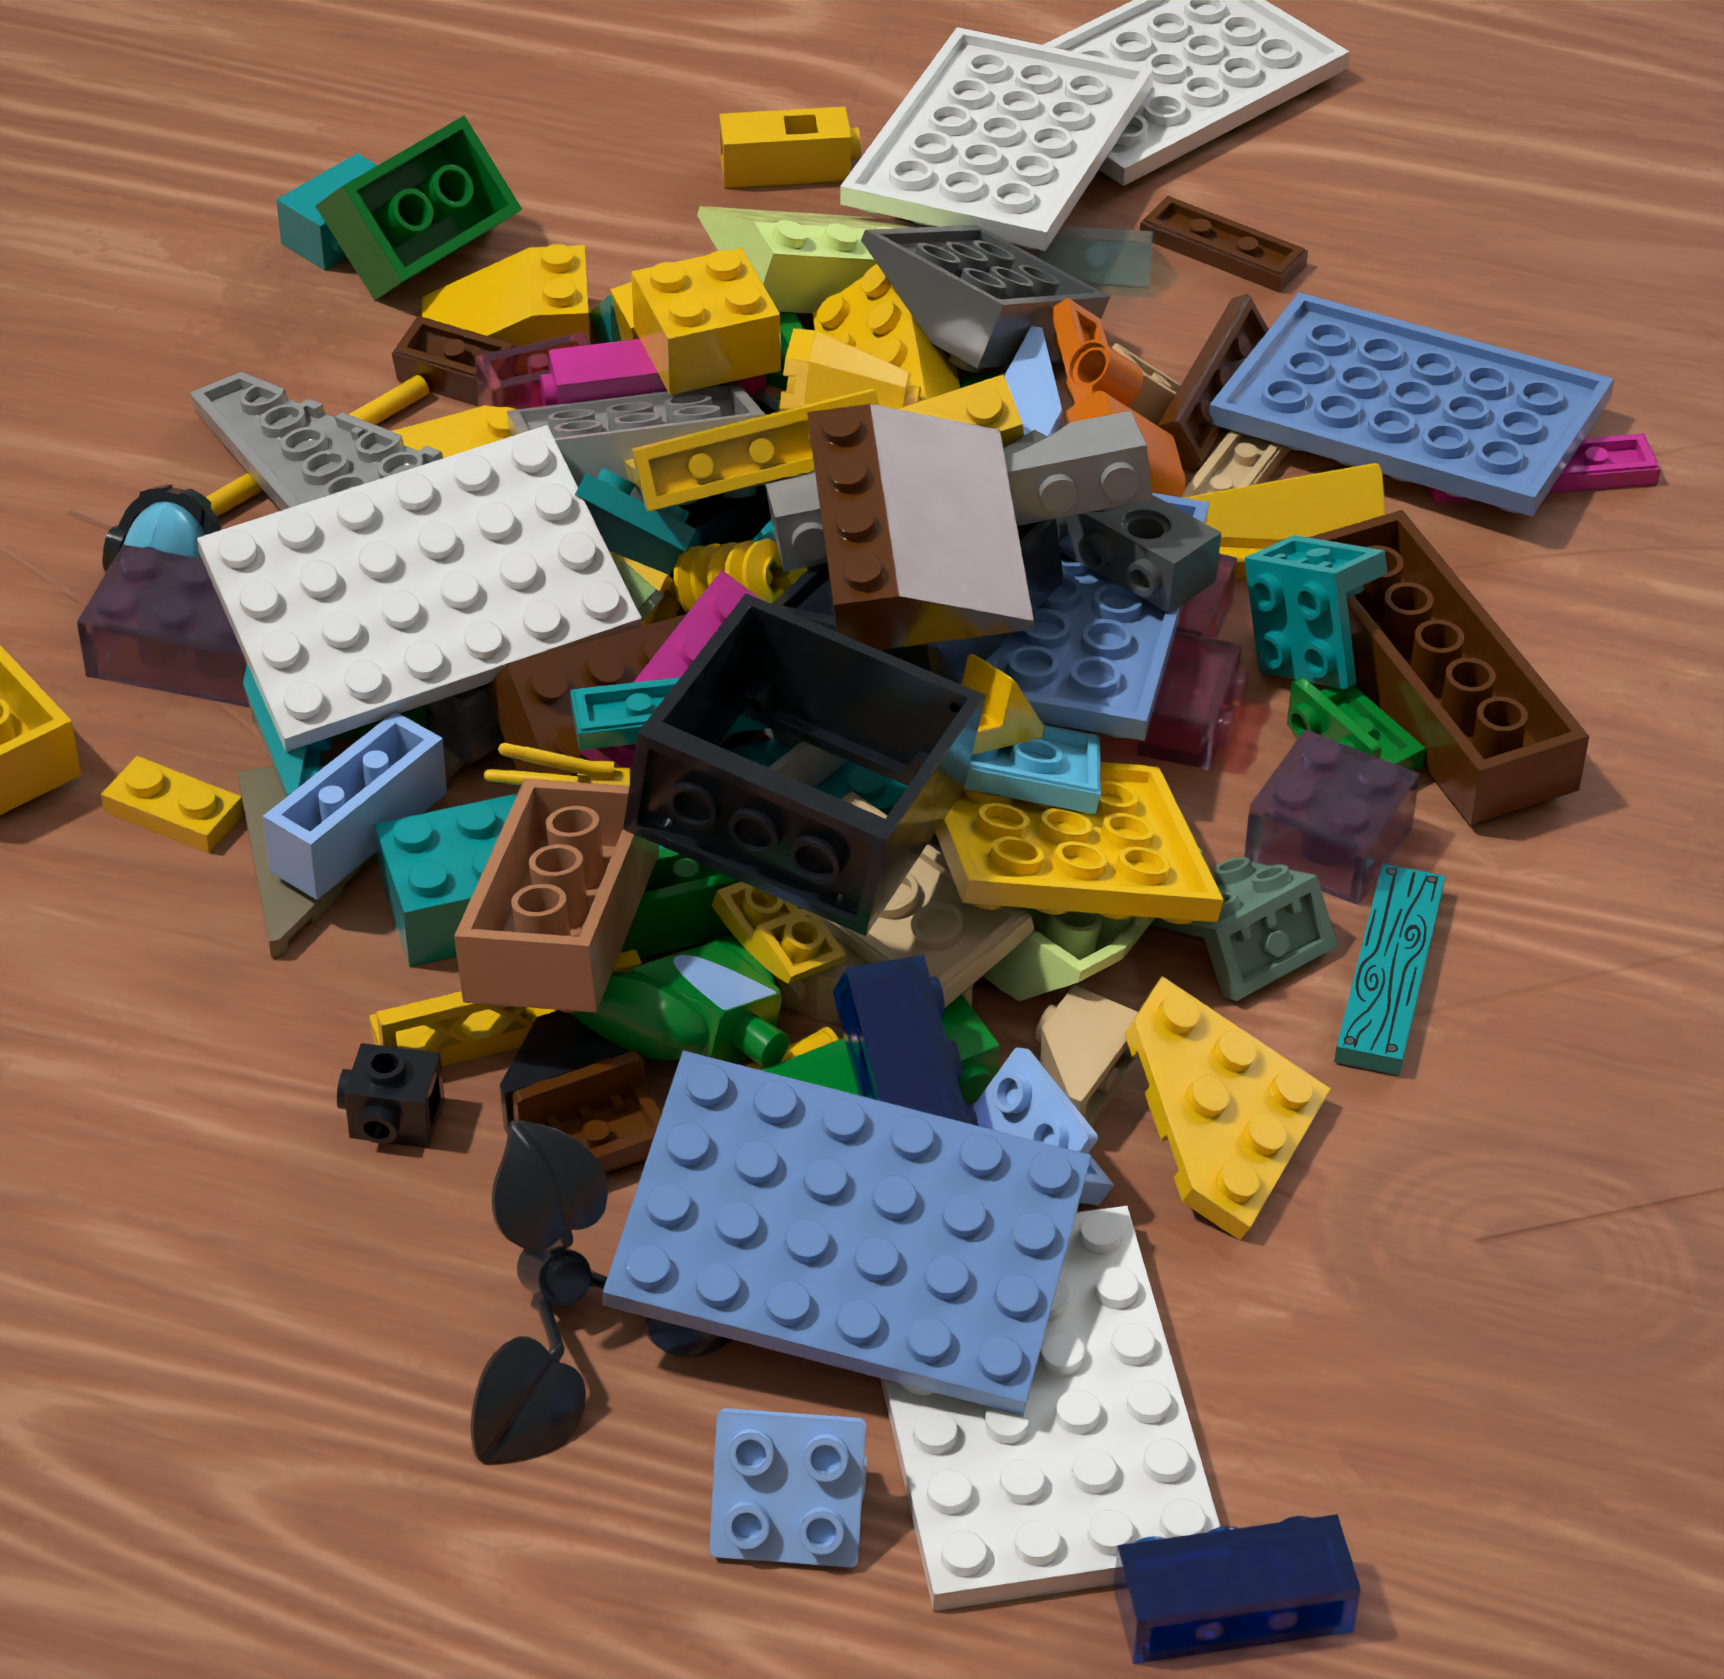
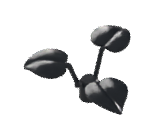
M522 1120L510 1122L505 1151L493 1184L491 1196L492 1212L497 1228L502 1235L512 1243L524 1248L517 1262V1275L521 1284L527 1290L536 1294L531 1300V1306L539 1312L549 1342V1351L540 1342L531 1337L518 1336L503 1344L487 1362L476 1388L471 1413L472 1448L475 1457L483 1462H496L541 1455L558 1448L575 1432L585 1410V1383L581 1374L575 1368L559 1362L564 1354L565 1347L551 1307L553 1304L559 1306L573 1304L583 1297L589 1286L604 1289L607 1276L590 1269L587 1259L582 1254L569 1248L574 1241L572 1230H581L594 1225L605 1212L608 1198V1183L604 1169L594 1154L570 1135L543 1124ZM649 1317L646 1320V1334L649 1340L661 1350L679 1357L703 1356L724 1347L733 1340Z

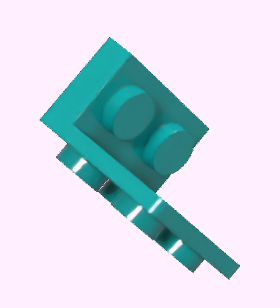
M1293 535L1245 557L1259 670L1262 673L1296 680L1304 677L1311 683L1340 689H1347L1355 685L1356 674L1347 597L1361 593L1364 590L1363 585L1387 574L1385 550Z

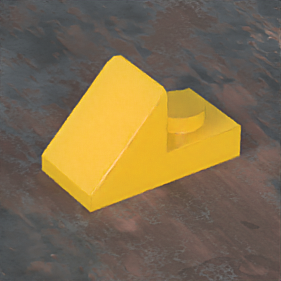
M970 654L967 657L961 685L986 695L972 755L1042 738L1045 726L1018 684L1010 676L978 656Z

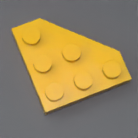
M1162 976L1124 1035L1132 1057H1140L1149 1083L1145 1096L1160 1140L1169 1141L1179 1170L1174 1176V1180L1181 1201L1240 1241L1251 1228L1331 1088Z

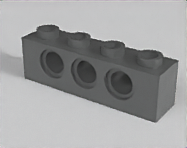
M1034 429L1003 449L1004 456L1021 451L1047 438V436ZM1153 494V500L1056 519L1060 552L1167 613L1172 612L1216 582L1221 532Z

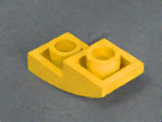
M738 882L717 890L711 906L723 923L764 968L785 983H793L844 962L846 953L820 916L802 908L798 909L796 905L744 882Z

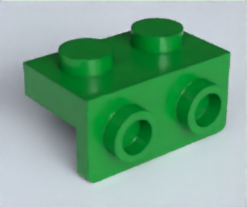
M1304 677L1291 683L1287 726L1299 740L1306 742L1328 761L1338 775L1347 778L1366 796L1423 767L1426 748L1354 685L1347 689L1328 687L1319 691Z

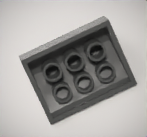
M976 225L868 229L864 231L861 239L930 342L950 353L948 360L952 364L970 372L979 373L982 368L989 367L1007 370L1031 326L1043 329L1050 362L1061 364L1063 358L1058 353L1053 342V335L1056 332L1050 308L1068 297L1102 319L1110 296Z

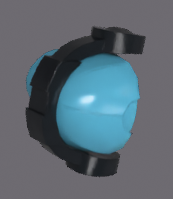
M173 484L155 486L141 491L139 497L131 502L125 510L119 525L111 527L107 533L102 557L105 573L118 576L126 574L131 565L132 558L176 567H199L204 565L199 553L197 538L222 530L217 516L211 509V501L191 488L186 490L172 487ZM204 565L203 589L205 595L219 598Z

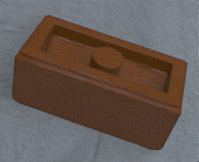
M417 316L392 352L396 377L401 383L416 375H420L426 381L429 392L479 407L484 405L498 407L518 354V345Z

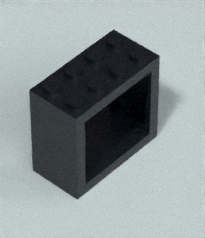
M745 593L639 730L623 830L866 936L964 790L986 695ZM744 715L908 787L885 819L717 745L738 717Z

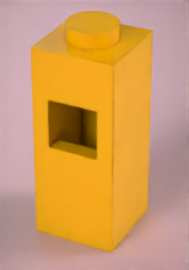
M846 106L719 114L720 161L725 189L844 182L851 172V160L860 159L861 157L859 128L849 127Z

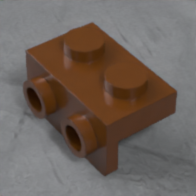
M637 1050L613 1058L599 1060L592 1065L552 1079L538 1081L531 1086L517 1090L513 1094L514 1121L522 1120L539 1123L570 1135L594 1154L605 1173L647 1159L662 1115L645 1085V1063Z

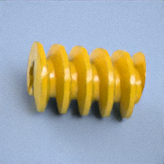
M770 539L756 542L751 540L741 543L729 542L722 545H697L687 548L686 551H683L678 556L674 567L673 585L677 599L686 613L691 610L721 570L760 599L771 604L807 571V567L784 572L776 541Z

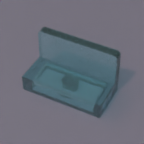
M1061 226L1046 251L1042 250L1041 260L1088 285L1149 289L1153 231Z

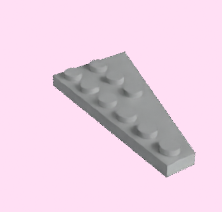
M239 372L190 392L193 406L198 416L281 511L443 459L442 452L426 446L417 451L405 446L401 435L344 412L336 417L325 414L323 404L314 400L307 399L302 403H297L287 399L284 388L244 372Z

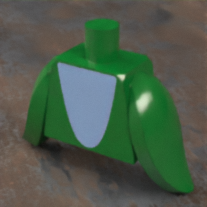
M731 932L709 936L706 945L633 967L631 973L612 972L597 1013L582 1011L570 1013L587 1027L612 1043L629 1050V1052L637 1050L641 1056L649 1059L677 1060L680 1059L682 1051H687L730 1063L750 1058L764 1068L779 1063L789 1046L788 1035L776 1028L777 1019L781 1012L782 994L775 976L764 968Z

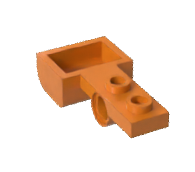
M1067 297L1050 308L1056 332L1053 335V342L1058 353L1063 358L1068 377L1065 380V388L1069 397L1075 403L1074 406L1063 412L1065 424L1131 411L1147 445L1152 493L1182 498L1185 490V476L1173 435L1127 407L1137 398L1143 384L1142 370L1136 363L1108 346L1100 318Z

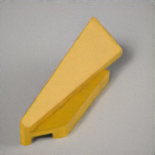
M1377 463L1183 497L1209 502L1207 525L1221 532L1216 581L1247 579L1245 557L1293 535L1311 537L1385 515L1383 476L1381 467Z

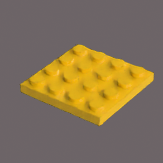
M1100 762L1101 795L1096 814L964 789L935 832L962 903H969L986 910H996L1003 906L1034 908L1040 912L1052 915L1074 911L1099 913L1104 917L1117 920L1126 919L1130 916L1162 918L1174 924H1189L1192 921L1218 922L1224 899L1160 768L1157 766Z

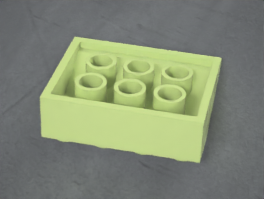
M700 206L697 217L717 250L742 248L779 312L812 313L828 297L842 292L862 278L871 267L877 264L861 241L865 230L923 227L893 218Z

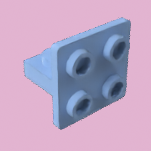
M1018 1047L1013 1050L962 1121L1089 1154L1098 1139L1097 1133L1029 1049ZM1092 1156L1079 1203L1100 1205L1114 1184Z
M730 1408L721 1409L716 1419L710 1554L718 1558L854 1567L859 1557L861 1508L867 1477L868 1457H865V1420L855 1417Z

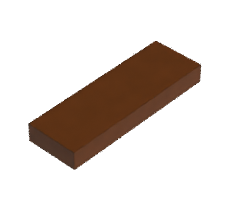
M1167 196L1140 222L1139 238L1279 293L1307 266L1308 250L1170 196Z

